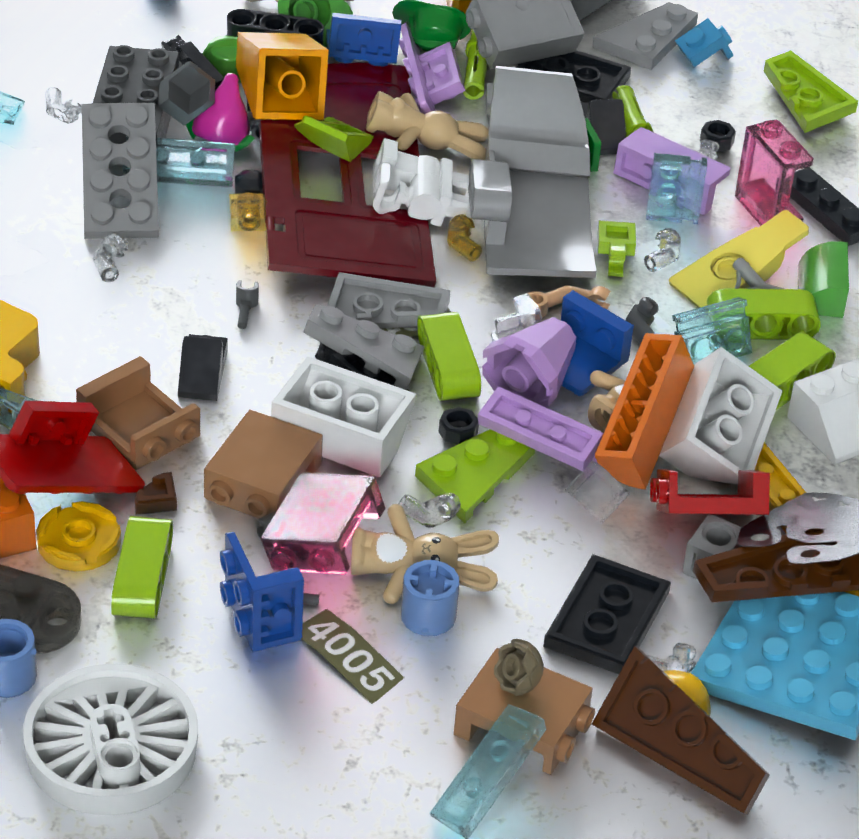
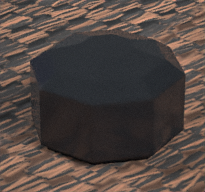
M721 120L705 122L701 129L699 141L708 150L715 152L730 150L735 141L736 131L730 123Z
M243 170L237 174L234 183L235 197L246 203L262 201V172L259 170Z
M461 407L445 410L439 420L438 432L445 442L458 445L477 436L479 429L478 418L473 411Z

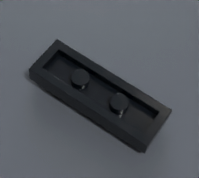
M810 167L781 177L779 188L839 240L848 242V246L859 242V208Z

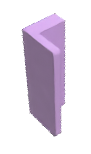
M641 127L618 144L613 173L705 215L712 208L716 185L729 176L731 168Z
M498 386L478 413V424L583 472L589 463L600 466L595 458V453L604 433Z

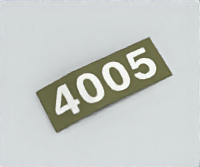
M328 609L303 623L301 639L320 653L371 704L378 701L405 678L355 629Z

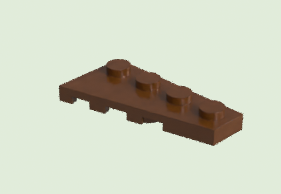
M810 529L805 534L815 536L822 534L824 531L822 529ZM787 534L781 535V542L772 546L739 547L695 560L693 573L711 602L859 590V554L837 561L808 564L790 563L786 552L792 547L804 545L832 546L836 545L837 542L803 543L787 538ZM815 550L805 551L801 553V556L806 558L816 557L820 552Z
M634 646L591 725L748 815L770 774L640 648Z

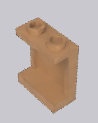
M142 356L76 388V402L92 403L99 411L91 431L96 436L108 438L135 470L153 461H157L162 456L184 444L190 443L200 436V407L192 403L181 408L151 383L150 363Z
M249 409L204 468L205 499L258 519L273 512L282 514L283 500L304 471L315 474L321 466L323 435Z
M496 648L456 705L453 735L470 741L480 727L542 754L544 757L542 771L552 775L560 761L566 763L571 757L578 733H586L593 721L595 708L590 707L593 688L544 667L542 678L537 686L526 694L515 696L510 692L503 691L500 682L494 675V667L498 662V652L500 649Z

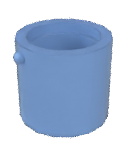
M423 560L407 568L403 577L401 619L412 632L423 636H437L446 633L453 627L457 617L460 584L459 575L454 568L437 560Z
M0 619V697L3 698L20 696L29 691L35 684L37 677V650L35 649L33 631L27 624L15 619Z

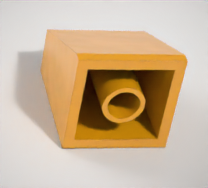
M238 32L236 69L253 118L302 120L307 115L317 120H324L329 50L306 34Z

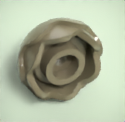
M512 639L511 643L505 644L499 649V659L494 667V675L500 682L501 689L515 696H521L532 691L540 682L544 670L543 660L537 648L528 641Z

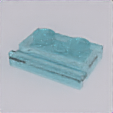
M654 153L646 207V220L682 223V220L693 221V224H698L707 171V158L702 157L701 160H691V156Z
M737 297L672 315L673 321L676 322L677 330L674 332V335H682L693 364H696L720 347L735 357L752 353L749 316L745 314L746 299Z

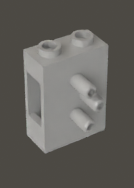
M472 0L466 10L467 24L470 29L474 30L478 40L479 53L486 59L490 70L495 69L496 66L505 67L576 52L585 35L570 0Z

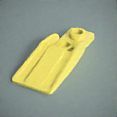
M783 210L760 227H755L739 235L669 278V284L703 312L708 313L707 299L714 291L735 288L736 270L732 266L735 260L744 258L765 282L780 268L784 260L785 251L809 234V226L788 210ZM741 277V284L739 289L750 288L746 281Z

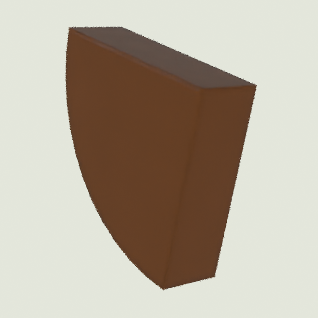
M172 472L154 476L151 483L138 490L135 496L136 515L177 511V498Z

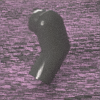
M644 297L640 300L639 304H635L626 317V321L634 325L633 336L639 344H641L645 333L655 334L650 325L654 321V315L658 312L659 307L649 297Z

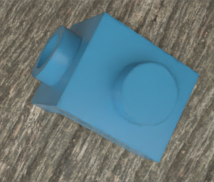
M709 18L675 40L681 52L694 67L719 50L722 51L727 59L734 56L728 46L733 42L730 35L722 25L716 28Z

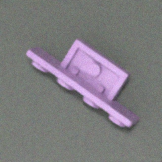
M407 23L402 24L401 32L403 38L400 39L399 45L406 57L403 59V62L411 77L408 79V82L416 97L414 99L421 113L426 114L430 111H436L434 105L444 100H450L465 91L455 51L449 41L421 54L420 47L415 44Z

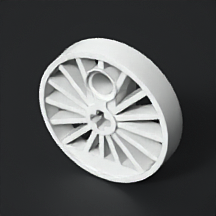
M100 664L84 667L65 674L46 686L37 695L27 711L23 724V742L27 763L37 785L56 802L83 813L121 815L137 812L158 804L168 798L183 784L195 761L198 741V719L191 700L169 678L140 666ZM156 701L161 703L155 708L149 710ZM134 702L127 710V703ZM187 737H188L187 741H186V740H178V739H181V738H187ZM35 741H42L43 743L35 744ZM149 770H151V771H153V772H155V773H157V774H159V775L156 776V777H154ZM96 771L92 788L83 786ZM71 773L67 779L62 778L63 776Z

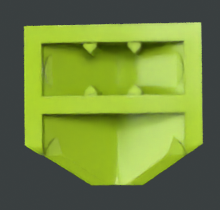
M305 115L302 121L294 125L308 140L349 162L357 157L372 142L374 137L333 117H326L324 121H319Z

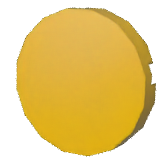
M72 502V507L62 510L61 505L55 507L40 519L36 529L38 552L46 562L63 570L86 571L105 565L117 555L121 545V529L117 523L116 516L110 510L94 503Z

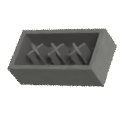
M109 45L92 103H155L158 169L171 116L158 106L159 86L162 80L179 68V52L167 51L162 48L144 49L133 48L128 45ZM114 133L109 137V140L115 144H123L129 139L124 133Z

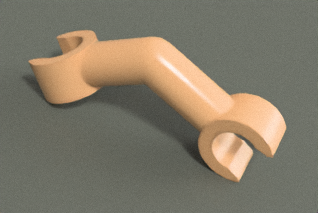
M570 285L547 293L533 291L524 296V309L533 307V318H542L547 315L548 308L563 303V297L572 290L608 309L610 304L600 302L597 299L605 301L611 291L602 286L594 287L590 291Z

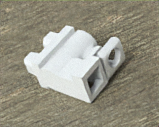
M384 138L373 166V208L377 213L385 214L398 210L403 203L408 207V215L410 217L421 220L430 219V224L441 227L444 217L463 221L469 207V197L465 196L468 190L469 176L452 171L453 160L442 157L441 162H439L433 156L423 155L418 157L398 151L397 141ZM388 189L394 192L393 194L388 195L387 193H385V190Z

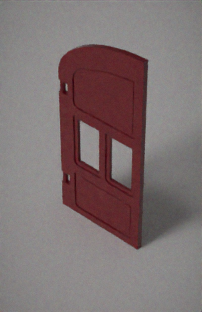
M369 63L328 64L324 120L326 117H333L374 136L372 142L351 162L339 157L343 202L301 197L297 150L332 154L308 140L294 127L296 123L302 120L259 119L268 270L337 278L338 273L341 272L435 288L436 274L428 220L410 217L408 215V207L407 210L398 209L393 212L379 214L372 205H366L361 158L376 159L384 138L393 141L399 138L390 136L385 131L368 132L366 130L368 112L378 91H382L393 98L401 97L404 93L411 94L408 82L409 74L405 66L392 64L374 66ZM418 139L407 150L401 152L419 157ZM275 224L283 225L284 231H275Z

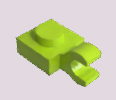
M599 220L597 231L598 254L609 255L608 276L623 277V265L626 256H635L636 225L629 222Z

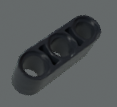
M249 9L232 10L226 17V35L238 37V32L306 34L323 45L324 26L315 19Z

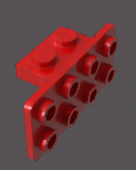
M24 401L10 433L0 434V478L9 490L18 494L137 493L138 490L144 488L145 482L108 438L88 436L99 415V411L92 403Z

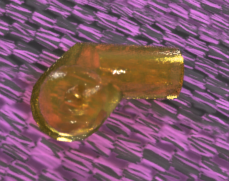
M464 214L456 215L449 222L447 243L466 259L474 262L482 253V247L469 238L472 234L470 228H475V224L471 218Z

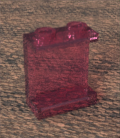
M768 120L746 126L735 197L760 226L783 210H788L802 222L804 220L803 216L794 208L789 200L795 171L812 166L814 158L779 120Z
M300 473L260 538L272 569L283 571L298 567L300 572L345 575L350 568L345 554V547L361 519H380L386 509L375 476Z

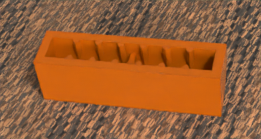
M645 333L595 453V458L600 467L609 476L625 485L646 490L694 369V364L682 335Z

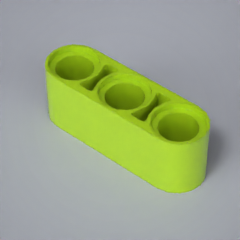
M725 288L714 291L707 299L712 332L715 336L723 339L788 340L799 332H805L813 337L819 332L821 327L815 298L807 290Z
M448 312L418 316L417 332L419 344L425 346L422 353L438 399L440 401L479 397L481 395L480 371L459 313Z
M799 332L749 365V367L782 390L777 410L791 400L795 381L832 368L836 353L807 333Z
M129 516L113 585L112 615L148 619L157 618L172 546L173 520Z

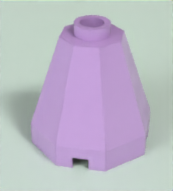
M552 317L491 342L483 350V358L487 357V362L482 366V375L494 391L499 386L547 408L557 398L575 351L576 336L566 322Z

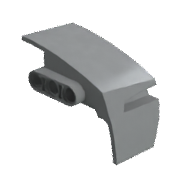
M496 66L485 160L471 159L468 185L471 219L484 220L486 273L489 275L596 278L597 271L593 251L589 204L590 148L585 116L573 75L570 73Z

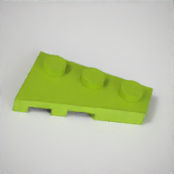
M791 50L765 60L764 73L804 133L856 113L858 100Z
M489 429L416 464L415 477L465 524L473 516V510L481 502L486 503L494 495V489L504 479L509 480L535 454V449Z

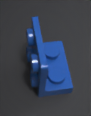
M332 13L331 28L326 30V43L329 50L328 57H334V60L342 63H351L356 59L365 60L374 66H387L388 63L396 64L402 25L401 20Z
M574 290L565 295L562 303L561 321L566 322L572 328L576 336V346L561 386L578 396H583L595 387L590 381V374L593 371L599 370L611 375L629 361L634 325Z
M235 532L225 533V550L220 551V563L225 575V581L220 582V594L225 607L231 606L234 611V625L239 637H246L252 652L302 640L304 578L299 568H291L256 577Z

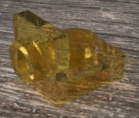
M251 192L229 194L231 231H266L264 209L267 199L263 198V194Z

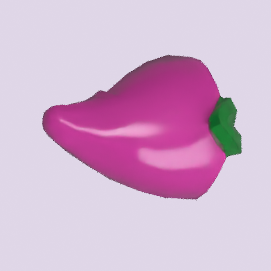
M227 73L222 83L215 90L214 104L186 124L193 140L198 136L208 141L232 146L233 153L241 151L255 139L252 135H249L248 114L240 96L239 78L236 74Z

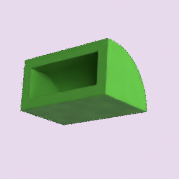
M831 241L818 244L805 252L798 263V289L807 290L812 293L819 316L843 318L849 292L848 242Z

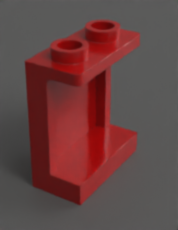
M657 469V478H651L650 501L656 502V510L665 513L769 515V472L738 470V494H678V472L668 469Z

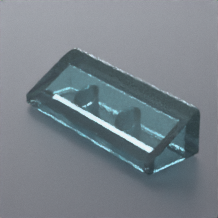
M156 138L157 182L220 187L233 186L235 143ZM123 165V174L126 175L130 169Z
M508 704L429 813L430 816L465 839H469L545 733L546 725L544 719L534 713Z

